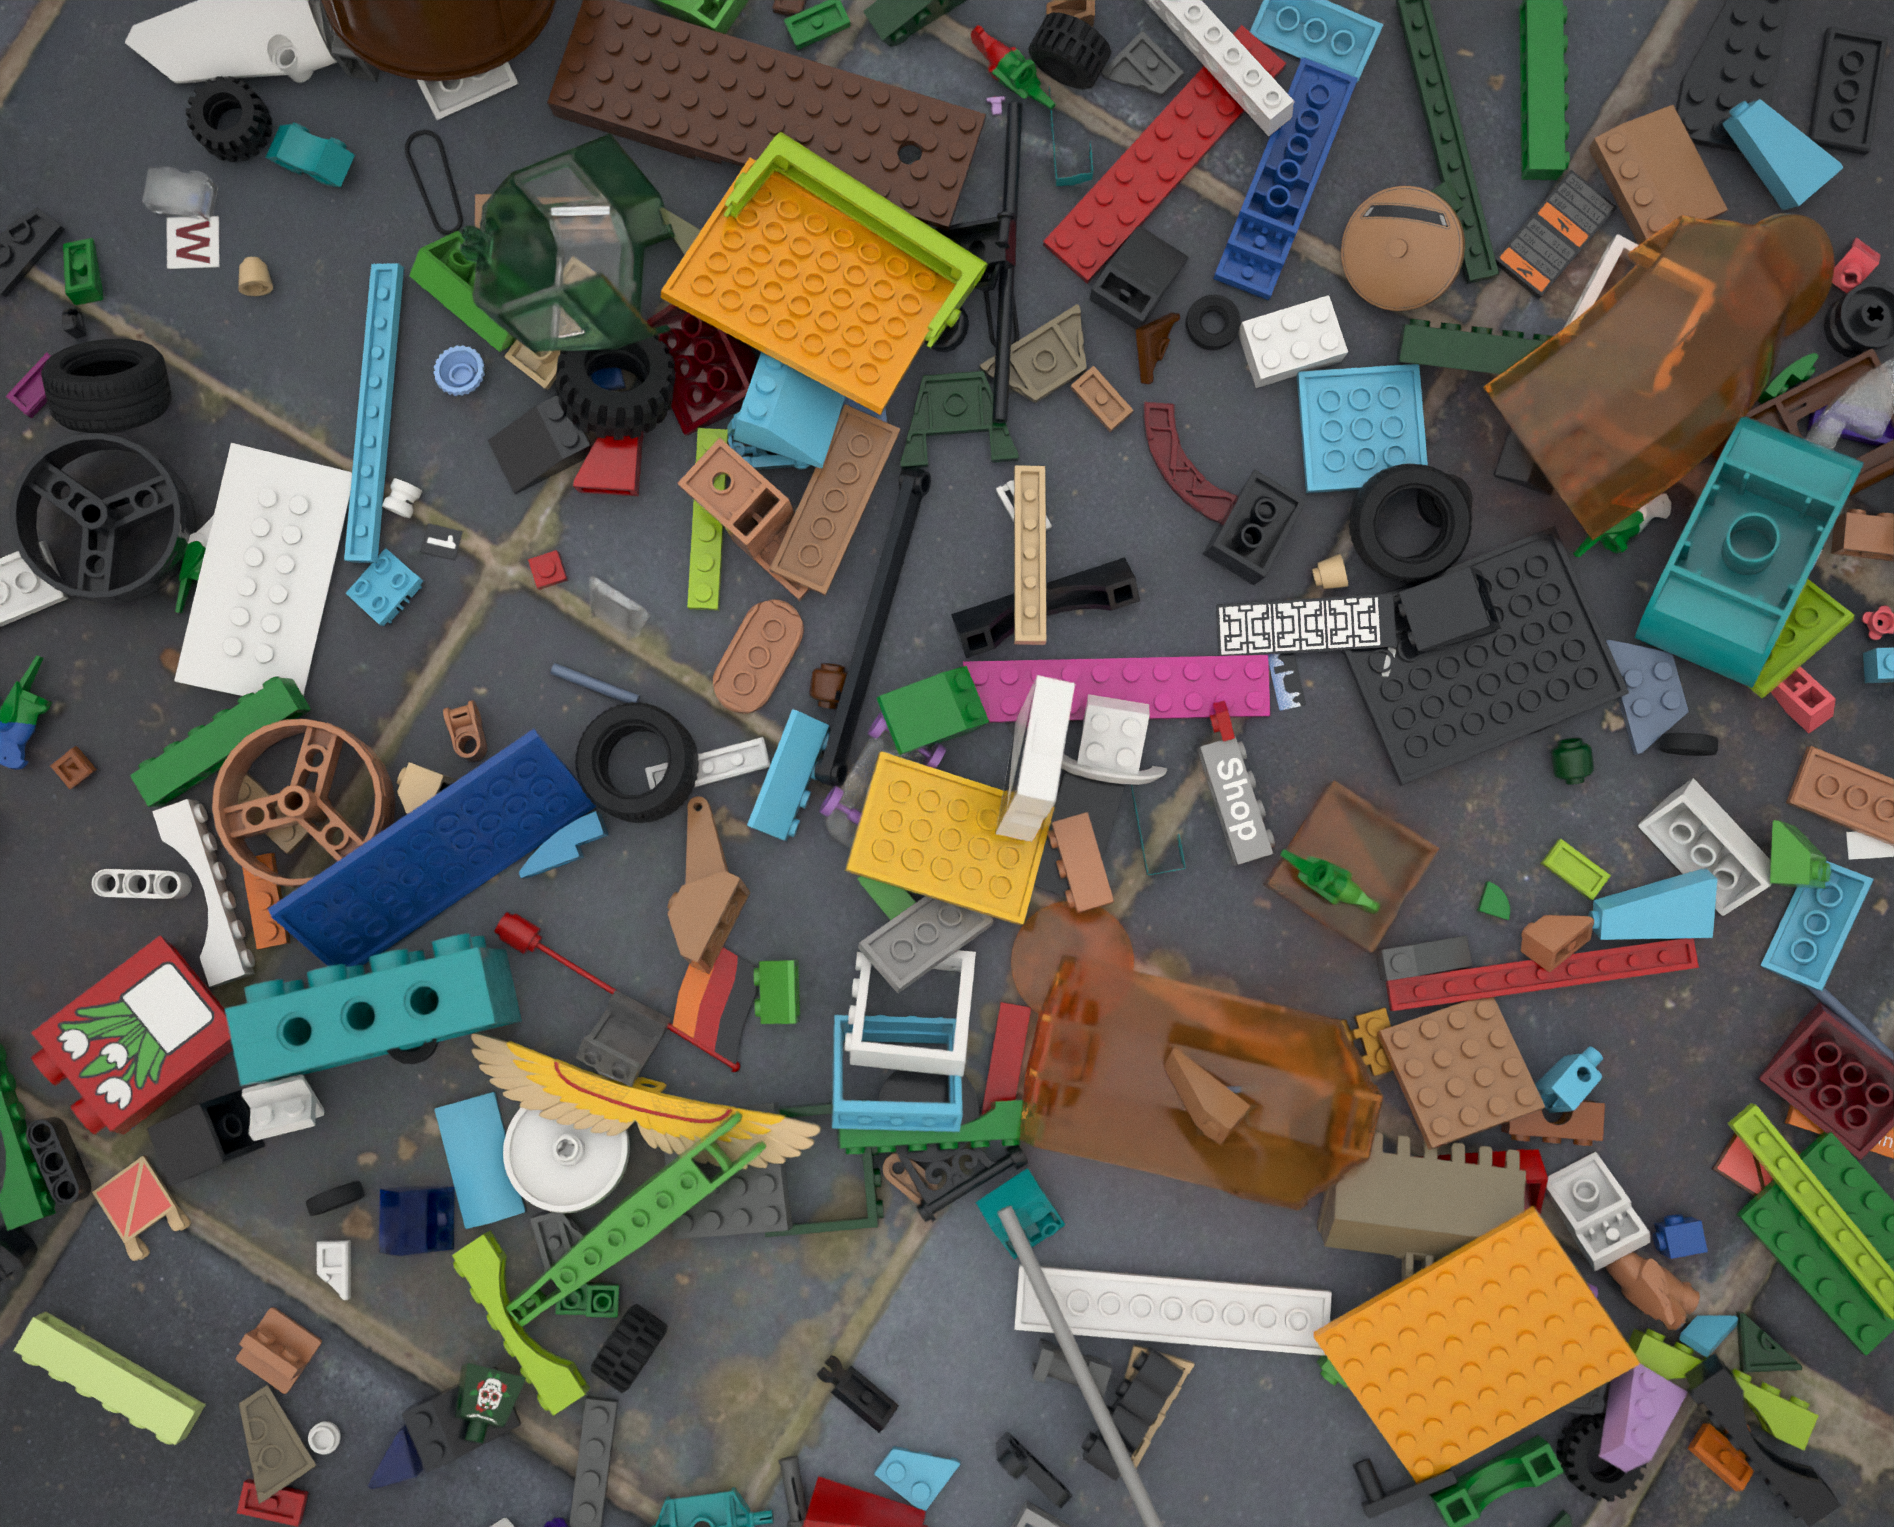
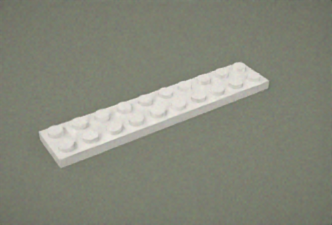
M1019 1264L1014 1330L1054 1333L1022 1264ZM1040 1266L1072 1335L1326 1356L1314 1339L1313 1332L1330 1323L1332 1296L1330 1290Z

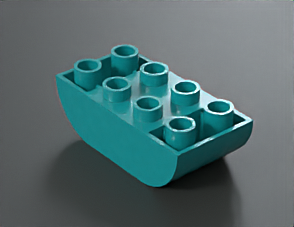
M1743 415L1724 447L1646 607L1634 638L1753 688L1864 462Z

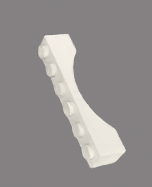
M186 799L152 811L162 841L175 848L189 862L198 875L205 892L208 906V930L200 960L209 987L222 986L255 974L253 970L255 960L252 952L246 949L244 943L245 929L242 922L236 918L233 909L236 908V901L232 892L227 890L224 881L227 878L226 870L223 864L218 862L215 853L217 843L213 834L208 832L205 823L208 820V816L204 806L199 804V801Z

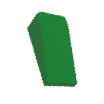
M93 238L64 243L65 294L74 305L102 301L103 289Z

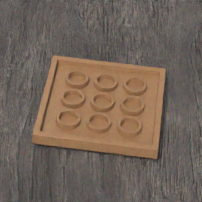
M1494 997L1468 1000L1386 1028L1377 1034L1429 1150L1545 1108Z

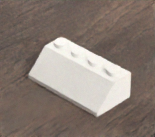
M1694 778L1671 793L1638 824V827L1682 874L1699 869H1707L1718 879L1715 909L1722 916L1767 889L1772 884L1770 883L1771 860Z

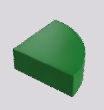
M1489 881L1485 882L1477 911L1509 920L1510 904L1507 896L1497 885Z

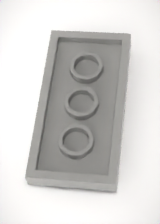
M925 896L859 942L858 948L899 994L990 928L994 920L988 915Z

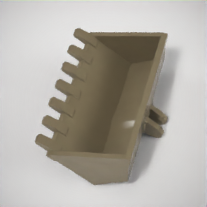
M1344 1129L1342 1131L1341 1147L1335 1148L1316 1227L1317 1231L1321 1233L1325 1247L1394 1255L1395 1258H1402L1401 1273L1403 1281L1413 1275V1260L1421 1261L1422 1270L1524 1212L1526 1171L1520 1170V1153L1517 1150L1509 1149L1506 1151L1505 1168L1492 1167L1491 1147L1481 1146L1478 1149L1477 1164L1465 1163V1145L1463 1143H1453L1451 1145L1450 1161L1437 1160L1438 1147L1429 1150L1425 1141L1423 1158L1410 1156V1138L1408 1136H1398L1396 1154L1383 1153V1134L1372 1132L1369 1136L1368 1151L1355 1149L1356 1131Z

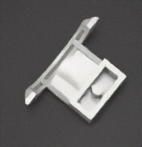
M1088 694L1078 759L1076 761L1063 753L1061 768L1085 778L1118 784H1147L1166 775L1167 768L1157 766L1139 771L1150 715L1149 704Z

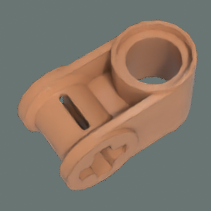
M471 700L468 701V705L455 709L444 708V720L455 752L460 757L471 762L483 759L488 749L482 728L481 715L476 702ZM470 739H475L476 749L466 754L464 750L466 742Z

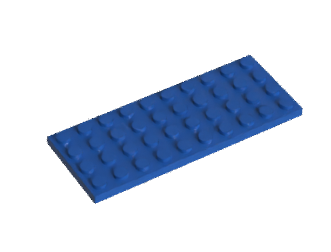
M533 729L278 901L268 910L271 917L328 967L346 964V967L364 965L370 961L369 957L384 952L534 850L560 829L587 814L596 805L586 797L575 775L540 734Z

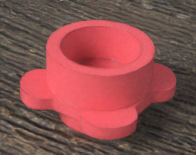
M1883 605L1875 612L1868 611L1862 615V622L1867 624L1869 629L1868 636L1872 640H1879L1882 635L1887 633L1894 634V613L1890 607ZM1878 620L1882 621L1881 626L1878 625Z

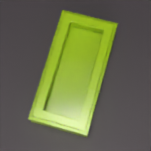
M1562 839L1556 841L1540 863L1589 900H1594L1611 876Z

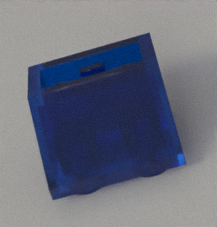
M407 1186L380 1189L379 1253L404 1256L453 1250L455 1187Z

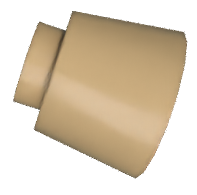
M247 257L239 265L238 290L240 293L248 296H261L273 290L268 267L260 258Z
M1341 554L1318 562L1317 568L1312 569L1316 587L1321 585L1323 589L1348 587L1346 570Z

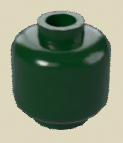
M1582 738L1559 740L1557 742L1558 745L1551 750L1552 767L1555 777L1565 780L1568 785L1585 782L1584 778L1591 775L1594 771L1591 746L1584 743Z

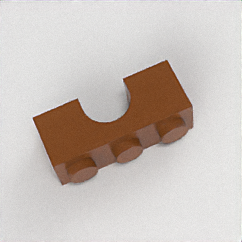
M1583 1100L1574 1111L1563 1112L1562 1116L1554 1122H1548L1544 1118L1542 1110L1502 1124L1501 1132L1511 1134V1140L1530 1141V1136L1542 1137V1142L1561 1144V1138L1573 1139V1144L1592 1146L1593 1140L1603 1141L1605 1103Z

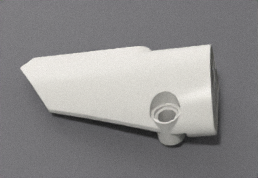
M197 0L133 25L125 41L128 46L176 84L203 82L208 79L214 81L218 76H223L224 79H228L229 76L238 79L288 75L295 82L302 83L312 76L313 71L337 63V60L331 53L336 33L329 23L321 0Z

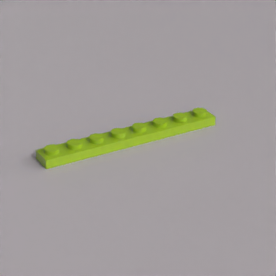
M1750 1103L1727 1124L1888 1318L1894 1320V1271L1756 1104Z

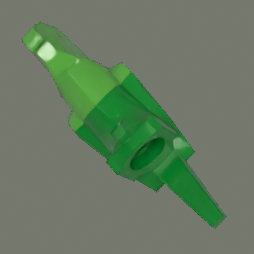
M1282 850L1280 855L1299 871L1297 877L1335 906L1339 902L1352 904L1367 913L1375 914L1379 911L1380 903L1367 896L1359 885L1352 881V873L1348 870L1308 855L1305 860L1287 850Z

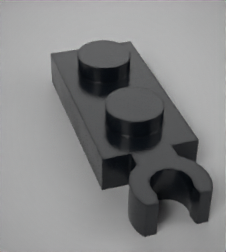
M831 1355L825 1361V1364L831 1368L832 1372L822 1367L817 1373L818 1378L825 1383H832L835 1387L831 1393L880 1433L886 1427L899 1405L854 1367L850 1366L845 1371L840 1360Z

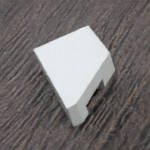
M351 1240L318 1241L317 1275L325 1282H328L340 1294L339 1296L343 1300L351 1298Z

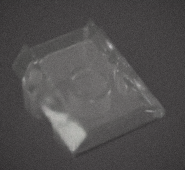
M594 576L589 578L590 618L597 617L626 635V641L640 636L642 628L651 616L647 610Z

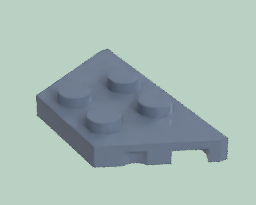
M1607 640L1609 649L1629 691V694L1618 698L1633 754H1640L1689 712L1673 654L1619 641Z

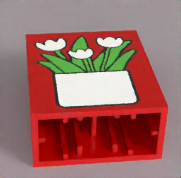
M161 935L31 1032L43 1047L31 1056L33 1063L54 1086H57L66 1078L69 1079L82 1095L70 1107L81 1123L94 1135L106 1126L111 1132L126 1134L233 1050L225 1008L174 945Z

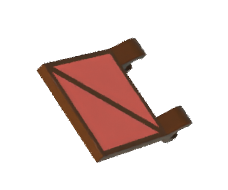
M1735 1132L1712 1167V1170L1754 1197L1773 1180ZM1792 1147V1149L1799 1156L1801 1152Z

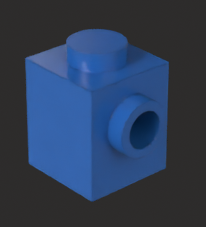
M1682 1214L1665 1216L1664 1222L1654 1223L1656 1232L1653 1233L1655 1248L1658 1252L1660 1251L1661 1255L1673 1259L1708 1252L1701 1220L1693 1217L1683 1218Z

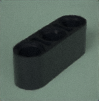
M58 1117L33 1121L27 1128V1140L53 1199L62 1205L84 1200L91 1192V1181L66 1124ZM45 1125L51 1131L49 1139H46L43 1135ZM57 1153L63 1158L61 1168L55 1162ZM69 1182H72L75 1186L74 1196L68 1192Z

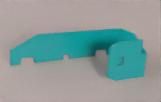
M1050 109L1056 186L1076 185L1092 180L1091 141L1089 144L1090 173L1057 178L1052 110Z
M1130 784L1146 875L1149 876L1185 869L1186 866L1184 861L1180 835L1177 834L1178 848L1183 868L1160 873L1148 874L1137 808L1133 794V786L1132 784Z

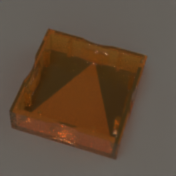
M1334 780L1327 784L1285 850L1305 860L1309 855L1348 870L1352 873V881L1359 885L1367 896L1380 903L1379 911L1375 914L1367 913L1352 904L1339 902L1335 906L1297 877L1299 871L1282 856L1263 886L1364 952L1373 953L1396 918L1403 899L1417 885L1440 848L1403 824L1386 818L1372 804Z

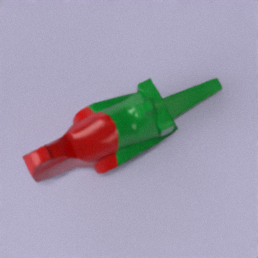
M977 25L971 31L972 43L989 61L987 70L995 80L1023 99L1029 96L1051 110L1056 106L1055 102L1039 87L1041 82L1036 75L1037 70L1031 59L1026 60L1017 48H1009L1002 42L994 39L980 25Z

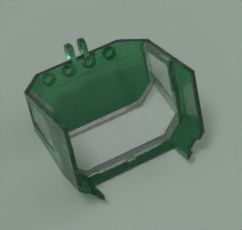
M611 133L511 172L483 204L480 228L474 225H466L462 229L464 242L460 246V252L468 261L477 262L474 291L472 294L475 305L533 353L540 351L617 349L671 330L668 325L652 329L641 317L644 248L676 236L672 225H665L660 209L665 207L661 194Z

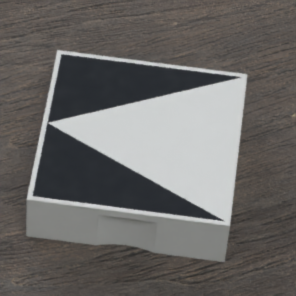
M1037 675L1015 722L996 834L1032 842L1044 818L1047 817L1056 800L1075 683Z

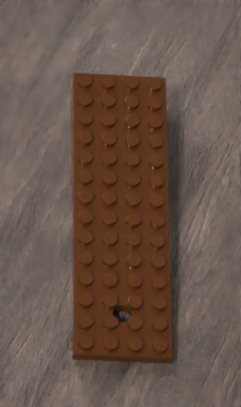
M616 0L582 1L547 101L555 117L695 160V157H700L719 164L725 161L744 167L749 158L757 161L779 132H783L925 224L948 231L986 121V114ZM908 145L917 147L922 153L921 158L912 164L903 163L898 156L900 150Z

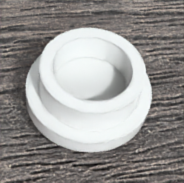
M328 1421L316 1424L308 1435L311 1449L318 1454L331 1453L338 1447L341 1440L338 1427Z

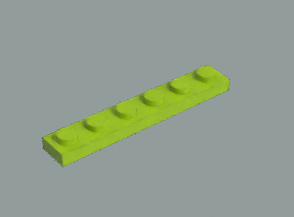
M698 428L696 462L719 438L729 445L728 429ZM722 474L715 478L714 487L716 489H726L727 475ZM695 500L693 502L687 608L719 611L724 526Z

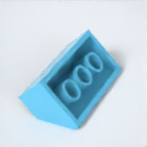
M792 709L747 826L786 842L789 836H795L800 824V820L796 819L800 807L805 809L810 799L811 791L807 789L811 779L816 780L815 766L822 750L825 751L831 729L829 725Z

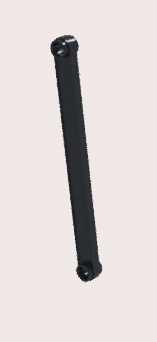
M904 468L899 476V496L824 756L818 760L815 766V779L822 784L842 786L848 775V765L846 762L921 500L923 495L929 492L931 485V475L923 469Z

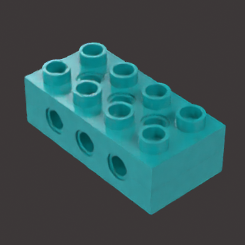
M461 934L433 941L432 947L435 958L427 960L424 950L408 952V949H400L371 956L369 960L372 973L366 975L364 965L346 967V964H340L307 972L309 989H305L303 980L284 983L283 979L245 987L247 1004L225 1009L240 1085L272 1082L291 1076L306 1075L389 1054L387 1050L397 1047L401 1050H407L423 1046L425 1041L429 1043L434 1038H437L436 1042H441L475 1032L522 1022L507 951L505 949L487 948L484 935L471 937L470 934Z

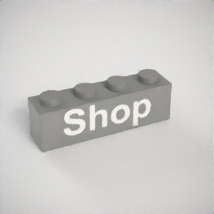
M1235 736V739L1224 742L1220 740L1199 747L1197 752L1234 866L1273 854L1272 847H1275V840L1271 830L1265 829L1262 818L1266 817L1265 809L1261 800L1256 801L1253 789L1256 788V781L1252 771L1246 770L1243 760L1247 759V754L1242 741L1237 742Z

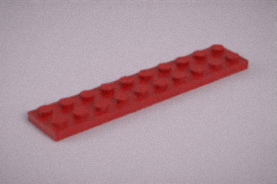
M1241 25L1233 35L1275 79L1283 71L1286 63L1244 26ZM1203 66L1043 241V246L1088 284L1123 246L1136 227L1141 226L1241 117L1245 110L1208 69Z

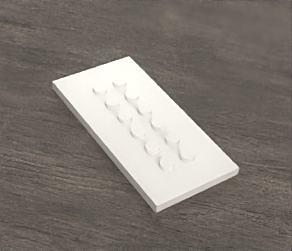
M231 443L175 682L244 696L248 693L258 692L263 688L262 684L265 681L279 676L280 678L293 679L304 697L350 500L352 472Z

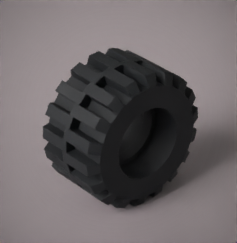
M1059 12L1046 15L1028 48L1029 56L1045 74L1061 84L1083 90L1091 89L1095 85L1111 55L1109 43L1095 28L1079 18Z
M218 76L215 82H212L210 79L204 81L206 86L202 89L198 86L194 90L196 96H190L188 100L191 108H186V116L189 118L187 125L192 130L193 136L209 153L214 154L223 161L227 158L229 162H237L238 157L242 161L249 160V154L252 153L254 156L259 154L260 152L257 149L260 146L265 148L268 143L265 137H271L272 133L268 126L272 124V118L268 114L270 111L252 87L250 88L242 80L239 82L235 77L229 76L226 81L223 76ZM231 109H242L241 118L234 127L228 130H217L218 121L225 112Z
M635 1304L631 1306L591 1364L590 1372L620 1393L627 1391L667 1333L668 1325L640 1305Z
M1594 1413V1416L1581 1414L1583 1420L1572 1419L1570 1422L1573 1426L1570 1429L1564 1427L1562 1433L1565 1435L1564 1440L1558 1438L1557 1446L1562 1449V1451L1556 1452L1557 1459L1562 1463L1561 1467L1567 1476L1566 1478L1586 1496L1590 1495L1594 1500L1601 1501L1603 1497L1607 1502L1615 1501V1495L1620 1499L1628 1497L1626 1491L1630 1489L1634 1492L1638 1488L1634 1484L1636 1480H1643L1645 1475L1640 1470L1641 1468H1646L1647 1462L1628 1472L1621 1470L1613 1464L1600 1472L1589 1471L1587 1457L1591 1448L1602 1441L1605 1415L1603 1413Z

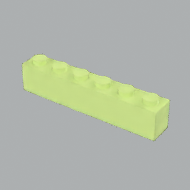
M48 1312L32 1318L14 1349L15 1352L22 1355L21 1358L24 1362L33 1366L43 1367L49 1371L48 1374L53 1379L72 1384L76 1387L75 1390L85 1397L96 1398L102 1402V1406L106 1410L125 1415L129 1418V1422L132 1425L141 1429H149L156 1434V1438L165 1444L177 1445L186 1439L206 1405Z

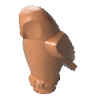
M1631 1252L1605 1266L1612 1278L1621 1286L1622 1294L1646 1315H1650L1655 1320H1661L1669 1330L1681 1328L1686 1323V1314H1692L1699 1303L1700 1294L1692 1288L1691 1283L1681 1282L1671 1272L1651 1258H1642L1636 1253Z

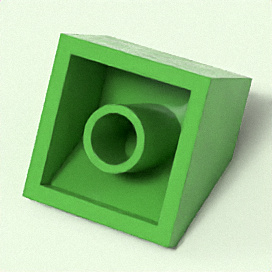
M1773 820L1770 883L1785 887L1825 889V882H1829L1831 875L1830 864L1826 863V857L1796 826Z
M799 960L759 961V967L754 968V985L760 986V998L755 999V1017H761V1024H796L800 1022Z

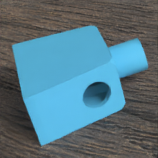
M1589 1046L1582 1054L1564 1056L1535 1083L1545 1108L1549 1113L1574 1111L1602 1079V1075L1596 1067L1603 1060V1057L1595 1048Z

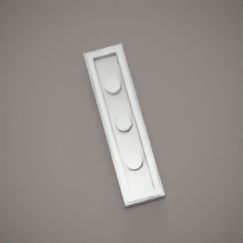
M761 737L698 754L699 772L697 773L698 778L695 781V787L769 768L771 763L764 738ZM668 762L645 768L650 790L663 779Z

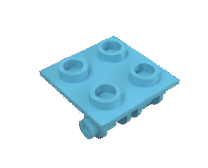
M385 548L378 556V563H372L346 594L379 625L384 627L387 623L391 624L392 620L399 613L396 609L397 607L401 610L404 609L400 604L403 600L407 603L410 602L406 596L408 595L412 598L419 589H422L421 584L424 580Z

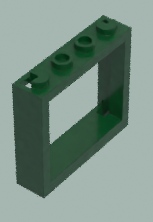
M859 1099V1100H848V1101H869V1100H868V1099ZM832 1102L779 1107V1113L787 1118L832 1114ZM865 1147V1154H862L868 1217L792 1223V1229L765 1232V1237L878 1227L879 1219L884 1218L883 1199L877 1200L876 1187H882L880 1168H874L873 1156H879L877 1147Z

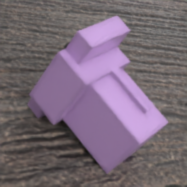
M1005 96L987 98V103H991L993 116L1002 115L1001 102H1005Z

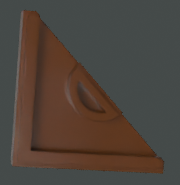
M1171 312L1135 329L1141 383L1151 384L1153 382V370L1157 361H1161L1171 340L1168 336L1172 326L1180 320L1179 313Z

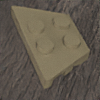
M1078 304L1011 345L1010 389L1037 403L1086 372L1081 311ZM995 356L980 364V370L993 379Z

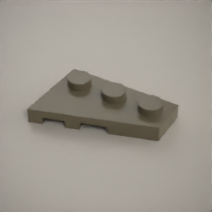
M268 1385L238 1404L259 1504L317 1466Z

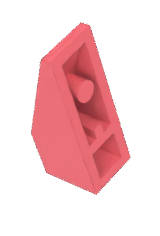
M1801 666L1771 691L1785 712L1808 734L1834 715L1836 698Z

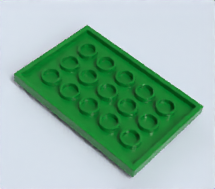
M1824 1131L1799 1157L1894 1271V1201L1832 1132L1827 1134ZM1774 1179L1736 1214L1861 1354L1867 1356L1894 1330V1320L1888 1318Z

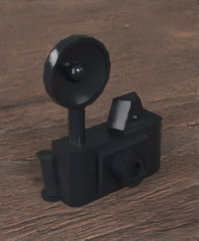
M1000 212L997 214V217L950 225L949 231L933 228L988 263L975 289L984 291L995 290L1000 271L1016 266V221L1014 220L1015 214L1012 212ZM963 307L959 309L962 312L953 327L948 325L931 347L933 350L947 353L955 350L962 344L969 327L968 315Z

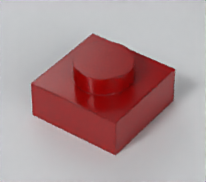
M557 550L528 559L536 587L539 590L568 581Z
M1225 700L1213 703L1215 714L1209 716L1214 733L1220 732L1223 742L1235 739Z

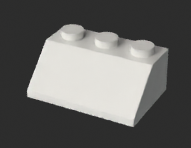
M509 62L488 72L457 80H417L437 120L518 84Z

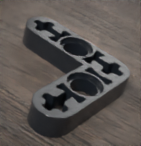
M1006 1432L995 1443L997 1461L1013 1478L1018 1480L1024 1474L1059 1508H1062L1071 1499L1072 1494L1066 1486L1012 1434Z

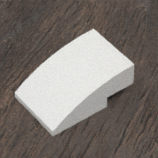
M1597 1152L1548 1176L1546 1192L1574 1241L1594 1271L1650 1243V1232L1632 1208L1631 1200Z

